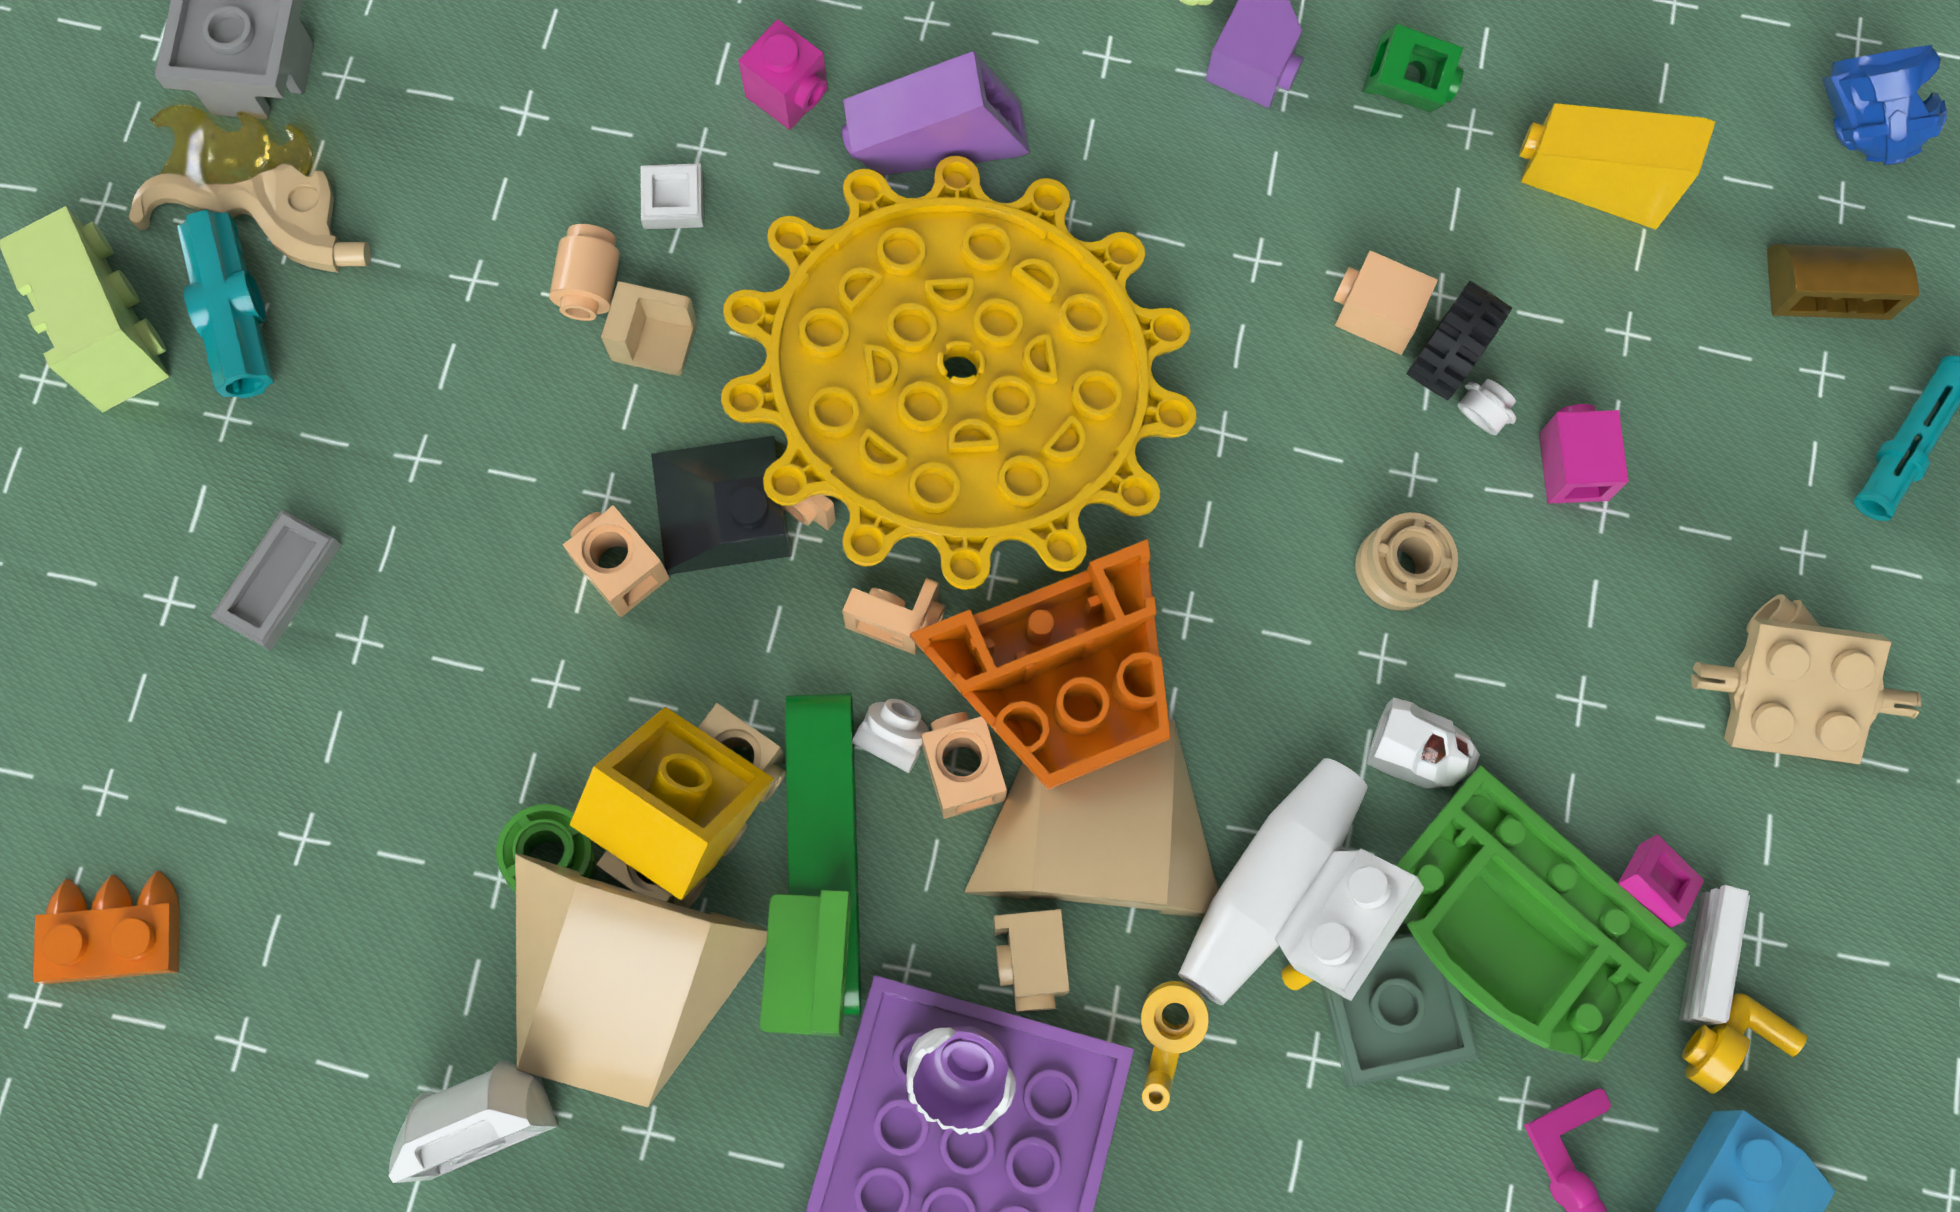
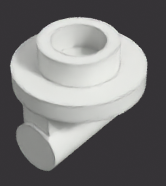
M888 699L886 702H876L869 706L865 719L855 733L852 742L858 747L910 773L921 752L920 748L923 744L921 734L928 732V727L921 719V713L916 707L903 700Z

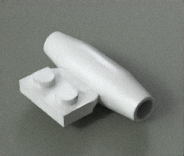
M1324 758L1268 816L1211 900L1178 973L1185 983L1195 987L1209 1000L1219 1005H1224L1280 946L1295 970L1352 1001L1424 889L1417 876L1363 849L1359 851H1340L1368 788L1365 781L1359 775L1335 760Z

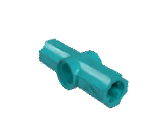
M208 209L186 215V220L177 226L191 284L184 287V300L190 319L197 333L204 340L207 361L215 390L222 397H239L242 399L263 394L265 389L274 383L260 325L266 322V310L258 285L250 271L247 270L236 222L228 212L217 213Z

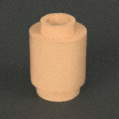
M575 224L568 228L566 237L559 241L549 298L555 305L560 307L559 311L566 317L581 321H591L598 314L606 313L610 309L620 252L615 247V235L607 229L590 224Z

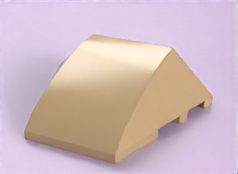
M1169 719L1171 737L1168 741L1050 790L1022 762L964 894L1029 900L1030 897L1151 909L1159 910V914L1204 918L1211 900L1218 891L1175 720Z
M516 853L517 1070L649 1107L766 946L768 928L715 912H711L709 915L581 876L582 872Z

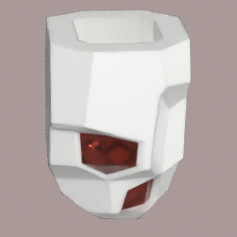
M1393 697L1386 704L1379 720L1366 764L1388 775L1429 789L1454 786L1471 775L1475 770L1480 754L1471 738L1454 726L1451 720L1421 709L1412 702Z

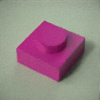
M1657 834L1639 844L1618 884L1667 927L1672 928L1685 921L1704 879Z

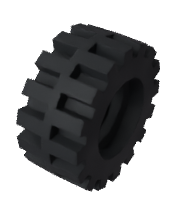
M1469 281L1406 374L1448 401L1499 331V328L1505 322L1512 307L1489 291Z

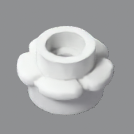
M1487 379L1481 386L1475 382H1468L1465 385L1468 392L1457 405L1461 412L1479 428L1489 434L1497 435L1505 424H1514L1516 422V415L1511 410L1516 400L1501 385L1490 379Z

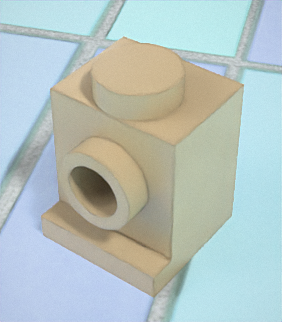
M1061 909L995 915L993 918L994 936L1007 935L1008 945L996 946L999 985H1012L1016 1012L1056 1009L1055 997L1066 996L1070 991Z

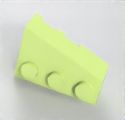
M65 206L0 239V249L16 288L22 296L27 295L35 310L28 314L32 327L38 334L46 331L54 346L53 349L43 353L48 366L102 413L170 377L158 356L167 351L166 347L152 324L146 318L139 321L132 306L140 302L139 297L129 280L120 270L115 272L111 270L106 258L114 254L113 249L102 231L93 221L84 225Z

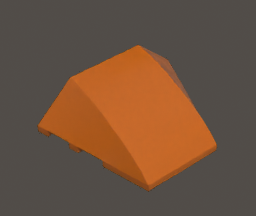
M1148 539L1089 562L1086 571L975 615L972 614L971 610H967L910 633V638L1048 790L1166 742L1171 737L1162 658L1159 657L1155 622L1157 612L1155 597L1152 595Z

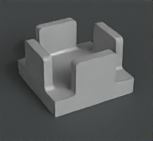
M171 0L154 76L163 88L189 90L196 93L209 113L213 115L267 119L270 106L264 97L283 99L286 86L291 93L304 94L313 52V41L300 20L303 0Z

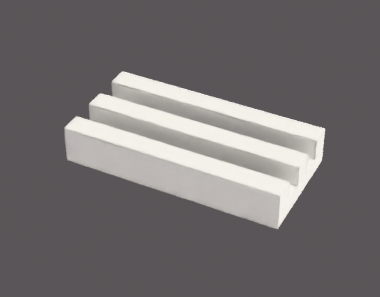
M1723 885L1720 889L1714 888L1711 889V892L1705 891L1701 893L1679 1021L1697 1026L1722 1024L1729 1021L1750 899L1749 891Z

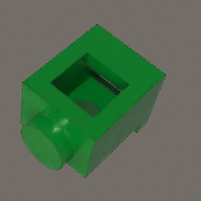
M1396 24L1380 36L1362 92L1371 95L1379 94L1431 113L1444 106L1445 101L1450 103L1457 94L1464 74V69L1458 67L1464 47ZM1408 65L1415 66L1419 70L1421 75L1419 83L1405 78Z

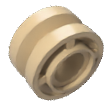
M1402 513L1387 520L1364 539L1356 556V574L1364 592L1380 606L1396 611L1411 610L1437 596L1451 584L1457 572L1458 552L1452 536L1437 520L1421 513ZM1397 550L1405 552L1412 558L1415 564V574L1406 571L1400 565L1397 558Z

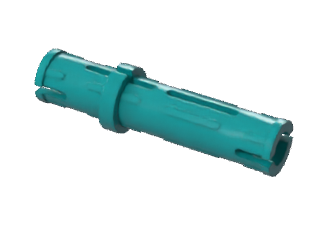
M1951 355L1942 358L1937 365V370L1918 400L1912 406L1910 413L1893 440L1886 441L1878 450L1875 457L1877 466L1862 491L1854 499L1855 507L1867 517L1879 521L1891 520L1896 513L1897 506L1914 481L1921 480L1930 466L1928 456L1960 406L1959 356ZM1938 401L1940 403L1927 426H1925V420ZM1915 436H1920L1918 440L1914 439ZM1909 449V455L1896 475H1894L1896 467Z

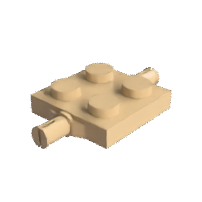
M1752 617L1746 647L1735 662L1734 667L1696 662L1693 670L1697 674H1691L1693 689L1728 692L1731 710L1724 739L1731 747L1861 764L1870 725L1876 719L1878 713L1906 716L1914 719L1920 712L1914 706L1921 707L1922 704L1921 695L1918 691L1884 688L1883 674L1892 642L1883 635Z

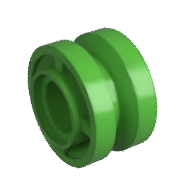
M535 805L518 812L505 824L497 841L496 859L501 874L515 894V854L519 853L530 857L534 848L544 842H555L564 847L563 857L557 865L582 872L581 876L591 879L595 867L594 847L591 839L569 825L574 815L573 812L557 805Z

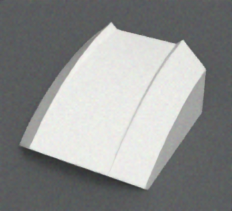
M499 1061L491 1071L436 1094L431 1092L420 1094L410 1107L393 1146L389 1164V1177L393 1183L432 1180L459 1167L558 1127L541 1077L517 1070V1065L511 1062Z

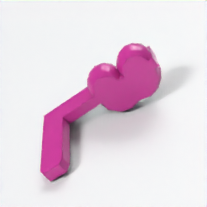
M1604 1089L1591 1090L1524 1124L1551 1180L1549 1185L1551 1194L1556 1202L1565 1208L1566 1212H1607L1605 1205L1599 1198L1595 1185L1584 1173L1576 1170L1560 1138V1135L1610 1109L1611 1103Z

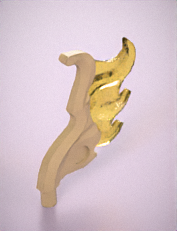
M188 105L169 106L160 110L150 119L156 128L171 127L174 131L175 143L172 153L160 174L145 181L134 196L129 219L137 229L146 230L149 228L152 211L158 205L164 203L181 204L196 211L208 209L217 213L228 212L232 218L241 214H248L255 218L275 248L294 262L310 268L338 273L340 266L370 265L371 251L368 242H340L336 236L332 235L330 226L334 196L331 184L323 171H314L309 176L313 167L314 155L311 144L300 129L288 123L285 130L290 141L284 146H279L271 140L263 125L255 117L242 111H238L237 116L243 127L234 133L223 131L213 124L205 112Z

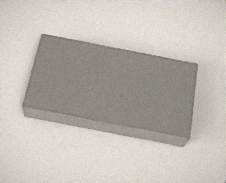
M282 510L211 614V617L272 651L341 547V544L333 537Z

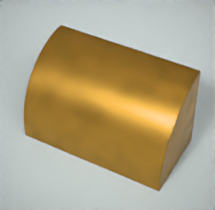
M1774 244L1767 249L1772 316L1892 320L1919 296L1918 278L1914 263L1909 254L1900 248Z

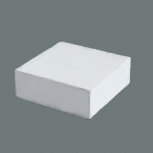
M701 163L641 166V222L644 230L704 227L703 171Z

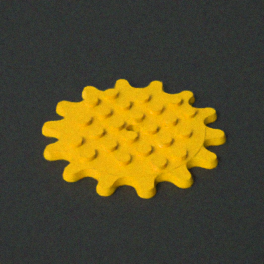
M949 156L941 160L936 166L934 185L931 191L919 198H905L898 195L890 188L884 177L874 170L859 169L851 172L843 184V195L849 206L850 214L848 220L842 226L835 229L823 230L812 226L807 221L796 216H784L772 222L768 229L767 241L775 255L788 266L790 275L784 286L773 292L743 289L732 293L726 299L723 310L726 323L737 334L753 339L763 345L766 349L767 357L765 364L760 370L750 375L731 379L724 386L721 393V405L725 413L736 422L772 424L783 430L786 434L788 441L786 451L766 469L763 477L764 490L770 499L778 505L785 507L796 505L809 497L826 495L841 500L847 506L850 519L843 535L842 545L843 551L851 561L864 567L873 566L882 562L889 554L893 545L899 540L907 537L921 538L931 542L938 549L941 556L942 573L949 584L961 590L974 589L983 584L988 577L990 555L993 548L999 542L1017 540L1028 544L1039 554L1048 568L1064 572L1078 567L1086 556L1087 545L1078 522L1079 514L1085 506L1089 504H1104L1130 517L1146 515L1155 509L1160 500V488L1157 481L1144 471L1137 462L1135 455L1136 445L1142 438L1146 437L1174 439L1186 435L1192 430L1197 416L1193 403L1187 397L1168 391L1158 385L1153 378L1151 366L1157 356L1183 347L1188 341L1191 330L1190 323L1181 312L1172 308H1142L1128 297L1125 288L1126 281L1131 274L1142 266L1146 255L1142 242L1133 234L1115 232L1100 241H1081L1073 237L1065 225V215L1071 200L1065 185L1050 178L1038 179L1028 187L1025 194L1017 201L999 203L990 199L983 192L980 186L978 168L975 164L961 156ZM952 357H964L975 365L977 374L967 378L953 376L950 379L947 376L948 371L943 363Z

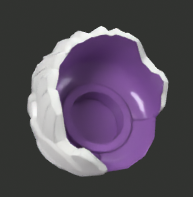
M973 1026L936 1028L919 1037L908 1056L906 1086L909 1093V1101L912 1104H917V1111L924 1114L926 1121H937L942 1129L952 1128L960 1135L965 1132L969 1134L980 1133L991 1126L999 1116L1003 1115L1012 1103L1016 1092V1079L1009 1068L1004 1047L989 1033Z

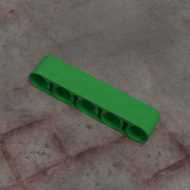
M852 693L786 696L785 703L789 895L820 896L821 890L849 892L852 898L844 1015H861Z

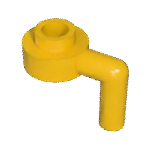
M1169 981L1158 985L1148 994L1141 1012L1142 1029L1154 1047L1145 1079L1142 1101L1152 1111H1161L1167 1107L1170 1101L1172 1083L1180 1053L1195 1048L1203 1040L1208 1029L1209 1009L1207 1002L1195 987L1185 982ZM1171 1003H1179L1187 1009L1189 1017L1183 1024L1172 1025L1165 1020L1163 1009Z
M1743 993L1734 994L1729 1021L1717 1024L1712 1029L1703 1025L1696 1030L1687 1042L1682 1052V1058L1688 1062L1685 1076L1710 1094L1721 1090L1737 1072L1748 1052L1750 1040L1744 1036L1747 1027L1791 1057L1796 1056L1804 1047L1807 1035L1748 995Z

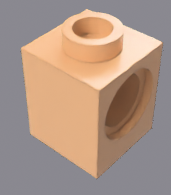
M614 505L602 514L594 512L583 518L572 529L570 533L571 538L563 544V547L576 566L620 618L670 579L661 560ZM616 546L628 549L626 559L619 566L609 569L598 566L601 555L607 549Z
M967 712L950 714L931 723L932 731L921 734L922 748L943 819L1006 800L1007 788L987 723L982 716L969 719ZM964 747L974 751L978 755L981 764L971 775L956 776L945 768L943 764L945 756L955 748Z

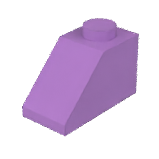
M1238 0L1212 50L1205 81L1267 108H1270L1279 88L1290 91L1304 60L1303 57L1295 54L1302 29L1290 1Z

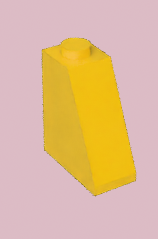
M1555 103L1544 123L1541 125L1532 122L1525 136L1519 157L1528 159L1521 183L1656 230L1699 175L1716 122L1704 117Z

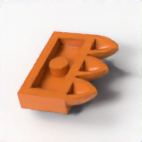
M156 871L145 883L138 897L137 906H133V901L127 887L115 875H111L99 888L92 902L91 910H88L86 900L78 886L70 879H65L52 894L45 914L35 915L34 983L53 984L179 972L178 895L173 884L161 871Z

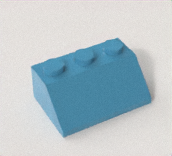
M1744 1110L1712 1111L1654 1212H1824L1835 1190L1802 1149Z

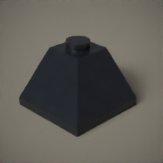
M774 436L651 454L664 563L668 575L791 556L784 506L778 505L770 499L763 485L766 469L778 459Z

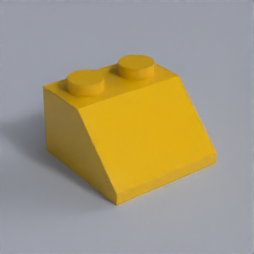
M664 707L593 766L569 825L649 878L658 886L682 900L716 866L770 788L774 778L672 710Z

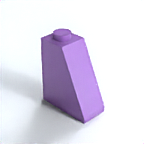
M975 51L843 99L847 124L842 126V137L845 147L853 159L860 160L870 170H874L881 175L934 169L941 160L949 156H961L973 163L1021 157L1030 153L1020 99Z

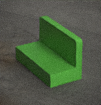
M821 890L820 896L774 894L771 896L760 1028L766 1033L843 1037L852 898L848 891Z

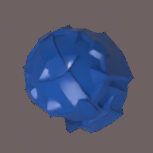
M1932 45L1888 51L1833 62L1831 76L1822 78L1836 117L1833 118L1834 131L1837 139L1844 147L1850 151L1858 150L1866 155L1867 161L1883 162V165H1895L1905 162L1906 158L1922 152L1921 147L1930 138L1939 135L1947 119L1945 100L1941 101L1938 93H1931L1925 101H1922L1917 93V90L1930 80L1939 69L1941 58Z

